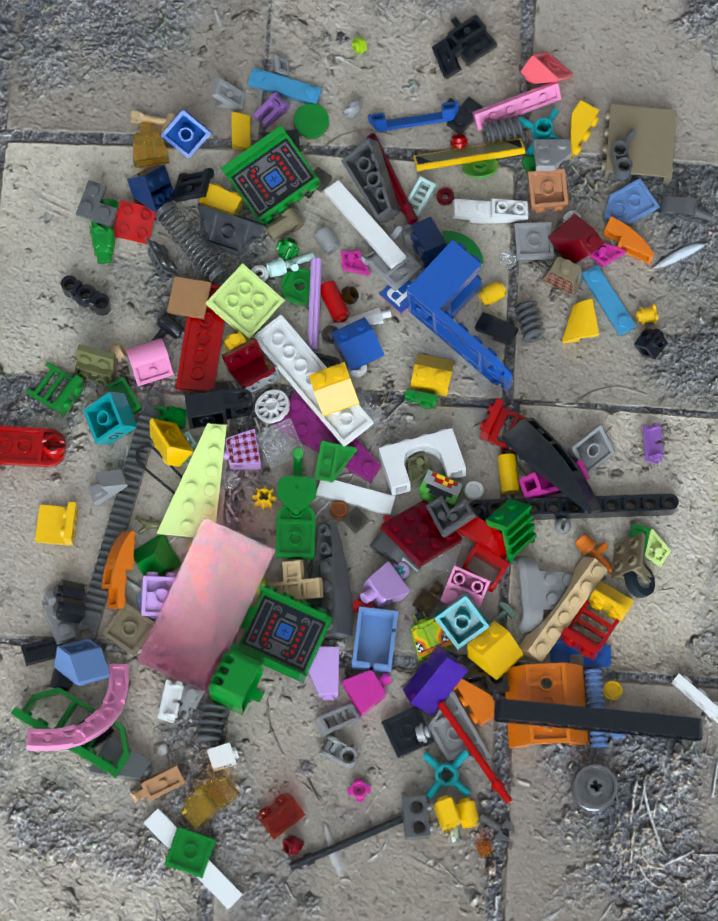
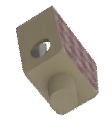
M557 256L550 265L543 281L575 296L583 281L582 268L570 260Z

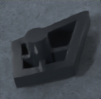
M54 668L49 687H59L69 692L74 682Z

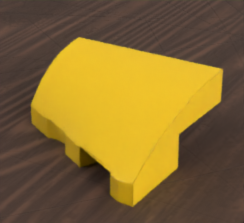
M593 299L584 300L573 305L562 338V344L578 342L582 338L599 336Z

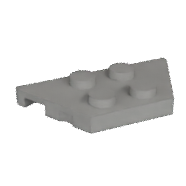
M454 691L451 692L445 701L446 705L485 761L490 760L491 756ZM439 709L428 727L446 761L453 762L463 749L470 754L465 761H476Z

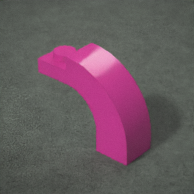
M579 460L575 462L586 480L590 479L584 461ZM537 472L519 479L526 498H543L562 493Z

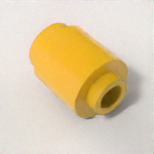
M495 281L480 289L481 291L477 294L484 306H490L505 297L504 293L507 291L502 282L498 283V281Z
M470 798L460 799L459 804H456L462 820L460 822L462 829L478 826L477 821L479 817L475 801H471Z

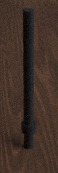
M397 816L319 851L304 854V857L289 863L291 870L293 871L305 865L310 866L318 859L402 824V817Z

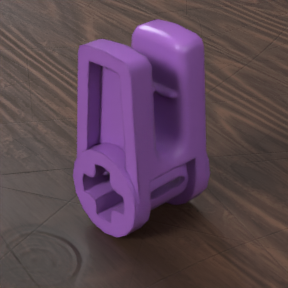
M275 92L254 113V118L260 121L267 114V117L262 121L263 127L267 129L288 111L290 104L287 101H283L280 95Z

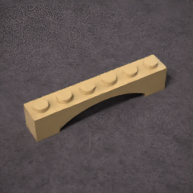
M583 557L573 570L574 575L561 600L546 619L535 630L528 633L519 645L524 656L530 661L542 663L560 638L564 628L570 624L608 571L596 558Z

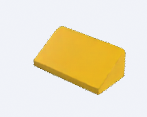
M232 112V150H247L251 147L250 116Z

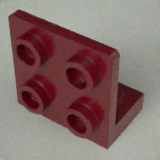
M255 337L222 354L228 373L242 388L252 386L255 382L276 372L275 367L263 356Z

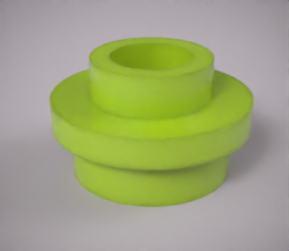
M354 37L352 42V49L358 55L363 54L367 50V44L363 37Z

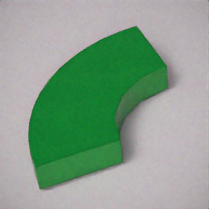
M442 231V236L447 245L452 240L456 243L460 242L466 247V251L471 256L472 254L476 255L481 260V264L484 263L480 249L469 237L455 231Z

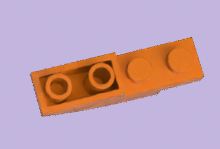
M135 531L121 532L107 557L101 588L108 589L107 609H124L126 602V571L133 570L135 562Z

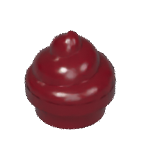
M295 835L287 836L283 840V848L287 855H297L304 846V841Z

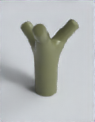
M135 516V519L143 524V527L138 531L139 534L149 529H159L161 522L149 521Z

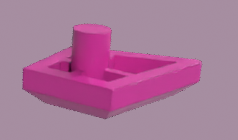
M604 243L589 257L604 267L626 254V250Z
M359 250L341 252L343 271L370 276L367 265L360 259L362 255Z

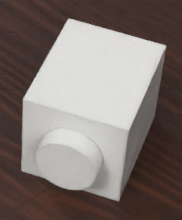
M230 742L207 750L214 772L237 765L235 759L239 758L236 747L231 748Z

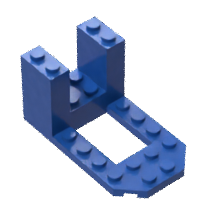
M452 240L406 289L409 312L492 384L498 386L500 383L502 384V389L508 391L512 386V372L510 369L502 364L493 349L484 347L479 337L470 335L465 325L462 323L458 324L453 320L458 312L482 288V279L478 275L482 269L481 260L476 255L472 254L471 256L463 244Z

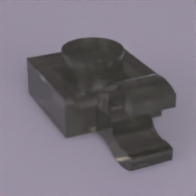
M317 167L314 173L321 183L318 184L319 187L316 190L322 192L332 181V176ZM308 191L304 196L310 199L315 191Z

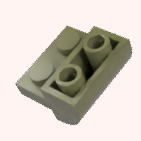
M79 344L75 375L83 378V381L94 382L101 386H107L112 383L118 366L116 354Z

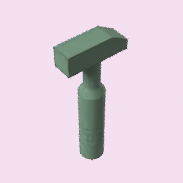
M501 602L499 606L503 611L490 620V624L494 620L499 623L500 619L506 614L512 619L516 613L508 604Z

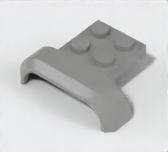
M517 556L510 563V565L517 566L519 573L522 620L517 625V629L522 634H528L543 622L544 611H552L566 592L574 573L539 571L538 563L534 557Z

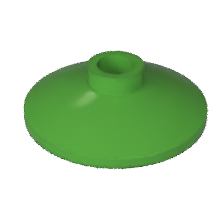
M496 159L462 164V171L467 176L473 178L489 177L495 174L499 168Z

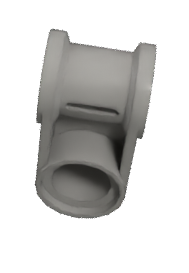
M328 735V741L323 750L319 751V754L345 768L355 767L358 762L356 750L339 739ZM348 753L354 755V759L351 762H346L343 759Z

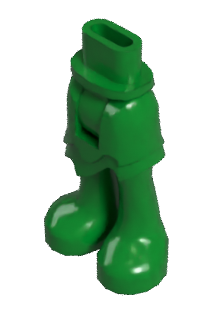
M113 199L102 200V204L117 208L118 210V201ZM91 221L89 233L95 251L94 255L97 257V263H112V255H114L113 250L115 248L113 225L112 227L104 225L103 228L99 223Z

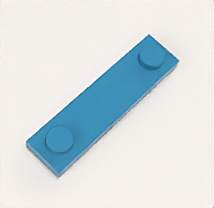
M254 67L248 80V86L270 93L277 92L280 96L306 104H317L322 93V88Z
M598 265L583 272L584 282L619 337L635 329L636 324Z

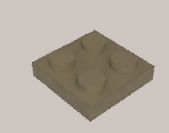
M125 602L124 609H120L102 635L135 657L157 627V623L146 616H141L139 611Z

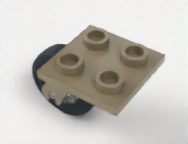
M643 532L614 544L611 578H622L629 592L637 598L647 597L655 589L653 573L647 565L643 564L645 533Z

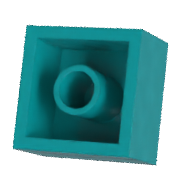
M108 392L83 410L96 444L112 445L137 428L124 393Z
M467 591L436 612L434 617L457 649L490 627V621Z

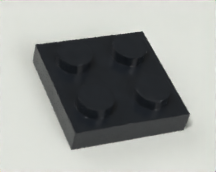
M416 706L381 722L398 759L434 743L432 735L426 743L418 741L415 727L419 726L420 723H424L425 726L427 725L419 708Z

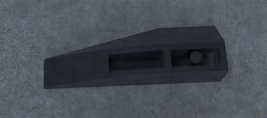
M534 418L523 419L501 437L506 446L519 455L518 457L522 462L527 463L578 504L583 511L589 514L600 512L601 507L579 467L561 444Z

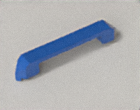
M455 101V103H442V112L386 120L385 113H377L372 116L370 113L368 121L379 132L453 120L459 109L458 101Z

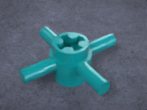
M556 108L551 110L547 118H540L536 123L522 116L518 118L521 125L532 130L534 140L564 139L554 134L552 123L559 113ZM533 141L526 151L529 155L534 154Z
M463 749L452 763L440 764L433 756L426 752L422 758L435 769L436 781L424 795L430 800L442 786L449 787L453 785L467 798L472 791L458 780V767L470 754ZM444 769L452 772L451 779L444 780L442 778V771Z

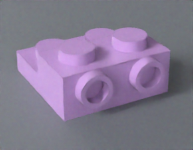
M146 572V575H142L141 616L181 617L183 578L178 577V573L166 572V576H158V572Z

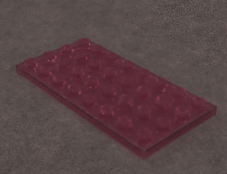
M204 517L137 662L209 694V683L224 653L232 646L275 550Z

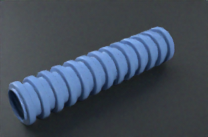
M588 669L584 671V675H586L585 681H587L585 687H587L586 693H588L586 699H588L587 705L592 708L605 709L603 706L605 702L602 700L604 698L602 694L604 690L601 688L603 682H601L602 676H600L602 670ZM594 731L589 733L592 736L590 738V742H592L590 748L598 750L608 747V743H606L608 738L605 736L607 733Z

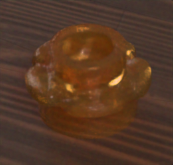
M480 839V842L475 844L479 855L483 859L487 856L491 857L493 848L490 842Z

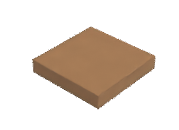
M175 276L167 313L205 319L206 302L209 300L212 283Z

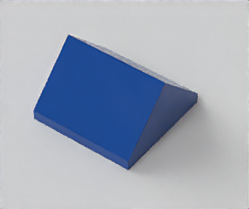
M183 108L173 117L160 136L189 159L212 132Z

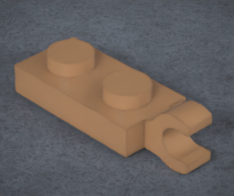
M175 764L141 781L142 788L134 789L129 794L133 802H137L144 797L151 801L185 784Z

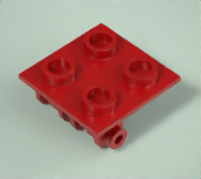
M120 200L114 229L115 237L147 244L145 238H151L153 224L156 221V211L153 212L144 205Z

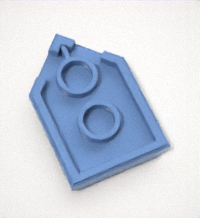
M641 178L609 195L604 219L609 220L612 216L624 224L630 225L659 209L660 206Z

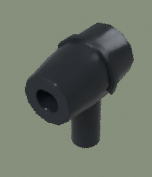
M165 313L157 320L156 325L160 330L151 341L163 338L166 333L178 339L183 333L184 328L175 318Z

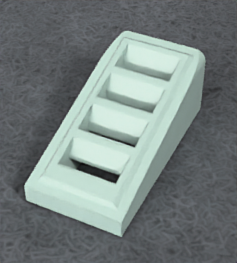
M422 176L419 177L408 197L410 203L419 207L418 210L414 209L417 217L420 216L438 187L435 183ZM422 185L428 187L429 190L426 191L423 188H421ZM418 191L426 194L425 197L417 194ZM414 197L422 200V203L420 204L413 200Z

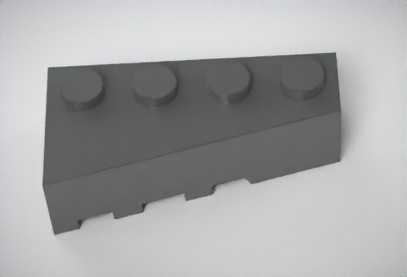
M368 138L343 158L341 162L376 219L388 222L400 213L401 210L379 142Z

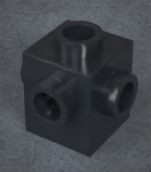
M646 327L633 345L643 357L656 359L668 342L661 330Z

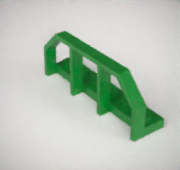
M58 687L31 695L22 710L14 707L11 714L33 729H51L48 727L49 723L39 717L36 720L31 717L33 713L30 711L36 701L62 694L72 700L56 727H54V729L64 728L78 705L92 713L96 709ZM115 721L112 725L120 730L124 750L115 767L112 765L114 762L109 758L103 756L101 759L96 756L98 752L91 748L96 738L85 743L83 747L76 746L68 750L116 779L131 753L126 728Z

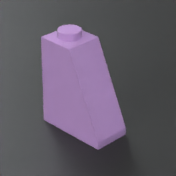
M320 647L308 672L318 697H322V700L331 701L334 698H338L339 647Z

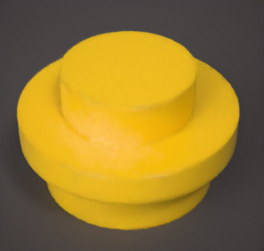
M609 681L603 687V694L608 700L615 701L622 696L623 688L617 681Z

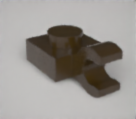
M436 581L429 592L424 589L412 606L420 612L424 611L425 615L429 617L440 602L436 597L443 589V585Z

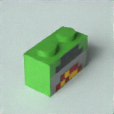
M428 469L419 488L418 495L427 502L434 501L442 495L449 508L452 509L460 497L463 484Z

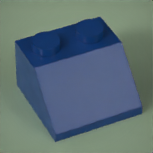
M365 317L331 332L334 346L350 371L384 356L374 330Z

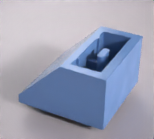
M89 638L57 646L54 667L73 681L74 684L82 686L110 677L101 647Z

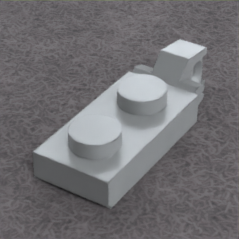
M53 591L44 592L43 598L45 603L43 604V612L57 645L76 639L77 636L71 622L56 618V613L54 612L56 598L53 595Z

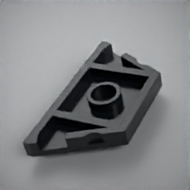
M198 203L197 208L200 211V223L204 231V242H207L209 246L240 256L267 228L266 224Z

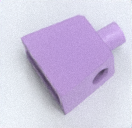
M387 562L367 579L363 585L364 592L360 594V597L365 604L372 601L377 608H381L404 600L410 590L390 562Z

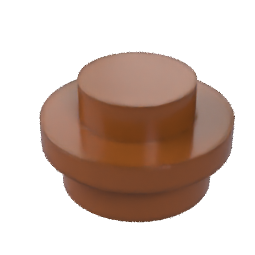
M336 501L330 506V515L335 520H343L349 514L347 504L342 501Z

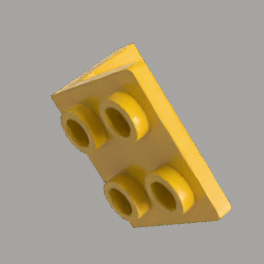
M68 502V507L40 505L35 542L74 546L79 510L76 502Z
M602 581L599 582L589 599L592 608L597 611L602 610L612 620L618 619L621 622L634 600Z

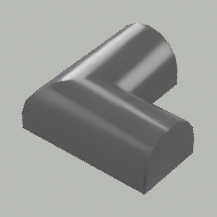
M442 495L426 505L443 537H447L477 517L475 510L466 499L452 509L449 508Z

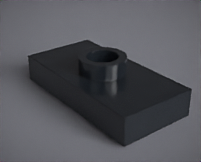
M50 638L21 646L26 666L55 659L57 646L62 644L57 645L55 638Z

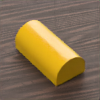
M499 455L497 457L501 495L520 494L516 455Z

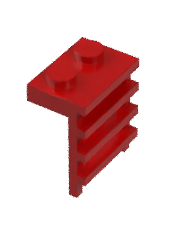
M497 398L495 403L491 402L487 410L489 414L487 420L483 419L479 430H482L480 439L515 454L513 450L506 446L505 442L502 443L497 438L508 415L514 417L510 429L517 424L518 419L522 421L527 418L503 408L504 401Z
M586 600L568 628L565 627L562 631L561 641L594 661L611 633L615 630L619 620L615 619L612 625L586 609L589 601ZM583 613L609 629L606 634L602 633L580 619V616ZM576 623L600 637L602 641L598 644L574 629V625Z

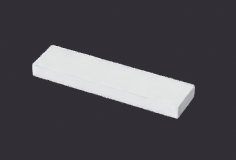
M334 480L333 483L320 481L316 492L318 497L342 501L351 506L388 516L391 515L395 496Z

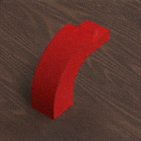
M476 517L456 530L458 534L478 543L503 560L507 557L503 534L497 529L487 526L484 520Z

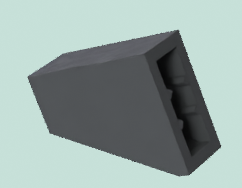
M110 737L98 757L101 759L103 756L109 758L114 762L112 765L115 767L124 753L122 743ZM130 748L131 755L116 778L143 781L144 778L147 779L152 773L153 764L149 759ZM93 764L89 769V772L94 776L113 778Z

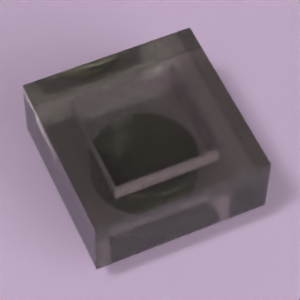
M356 506L342 521L357 534L370 522V519Z

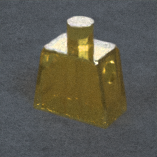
M149 123L140 125L141 133H135L133 140L135 169L168 164V152L160 136V131H152L151 124Z

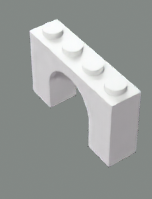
M452 428L441 429L432 434H422L414 439H404L395 444H385L379 448L380 461L392 496L411 491L405 464L408 458L417 453L425 452L436 456L440 460L447 478L453 480L466 476V466Z

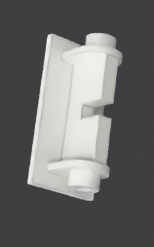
M166 679L157 718L170 723L175 722V718H178L177 714L180 705L178 700H181L184 689L183 682H172Z

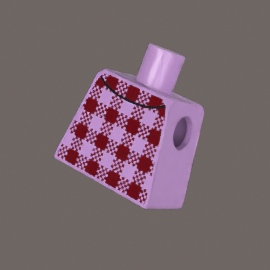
M255 429L225 439L227 449H224L223 461L229 460L231 470L261 469Z

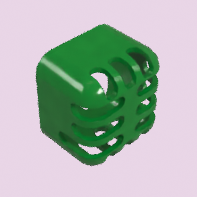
M227 650L208 686L212 701L240 715H243L250 700L260 703L264 692L256 689L264 672L263 662L238 650Z

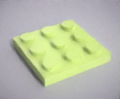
M242 263L206 302V305L237 332L240 331L248 341L285 300Z

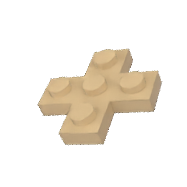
M303 560L282 562L284 582L266 583V586L268 584L277 588V593L281 595L286 592L295 596L293 600L300 602L301 599L306 601V599L324 598L322 578L305 579Z

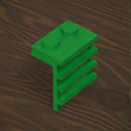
M46 362L45 366L50 368V371L34 392L29 389L25 392L32 396L33 399H37L43 405L48 406L51 410L64 417L85 388L84 381L80 376L75 375L73 378L49 362ZM55 372L58 373L60 376L44 398L40 397L39 394ZM66 378L67 380H69V382L64 387L59 396L56 398L54 403L51 404L50 402H48L49 399L60 386L62 381Z
M511 498L486 519L487 526L502 531L508 562L510 563L514 561L513 558L529 543H534L537 534L533 532L535 524L531 523L533 515L529 513V510L532 509L531 505Z

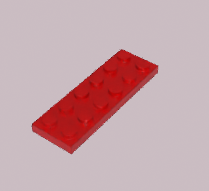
M212 284L209 299L222 285ZM208 306L205 319L187 317L176 381L177 390L205 393L215 388L225 321Z

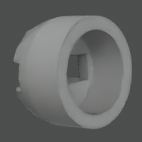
M558 519L555 523L556 532L559 534L569 532L571 525L568 519ZM562 522H565L564 530L560 529Z

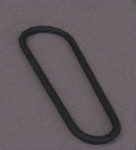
M143 445L138 448L135 455L138 465L171 493L175 494L174 490L142 465L138 459V454L143 448L153 449L162 458L160 452L151 445ZM170 466L171 469L182 479L183 476L174 468V466Z

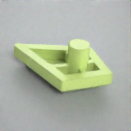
M651 529L644 557L661 567L671 550L657 533Z

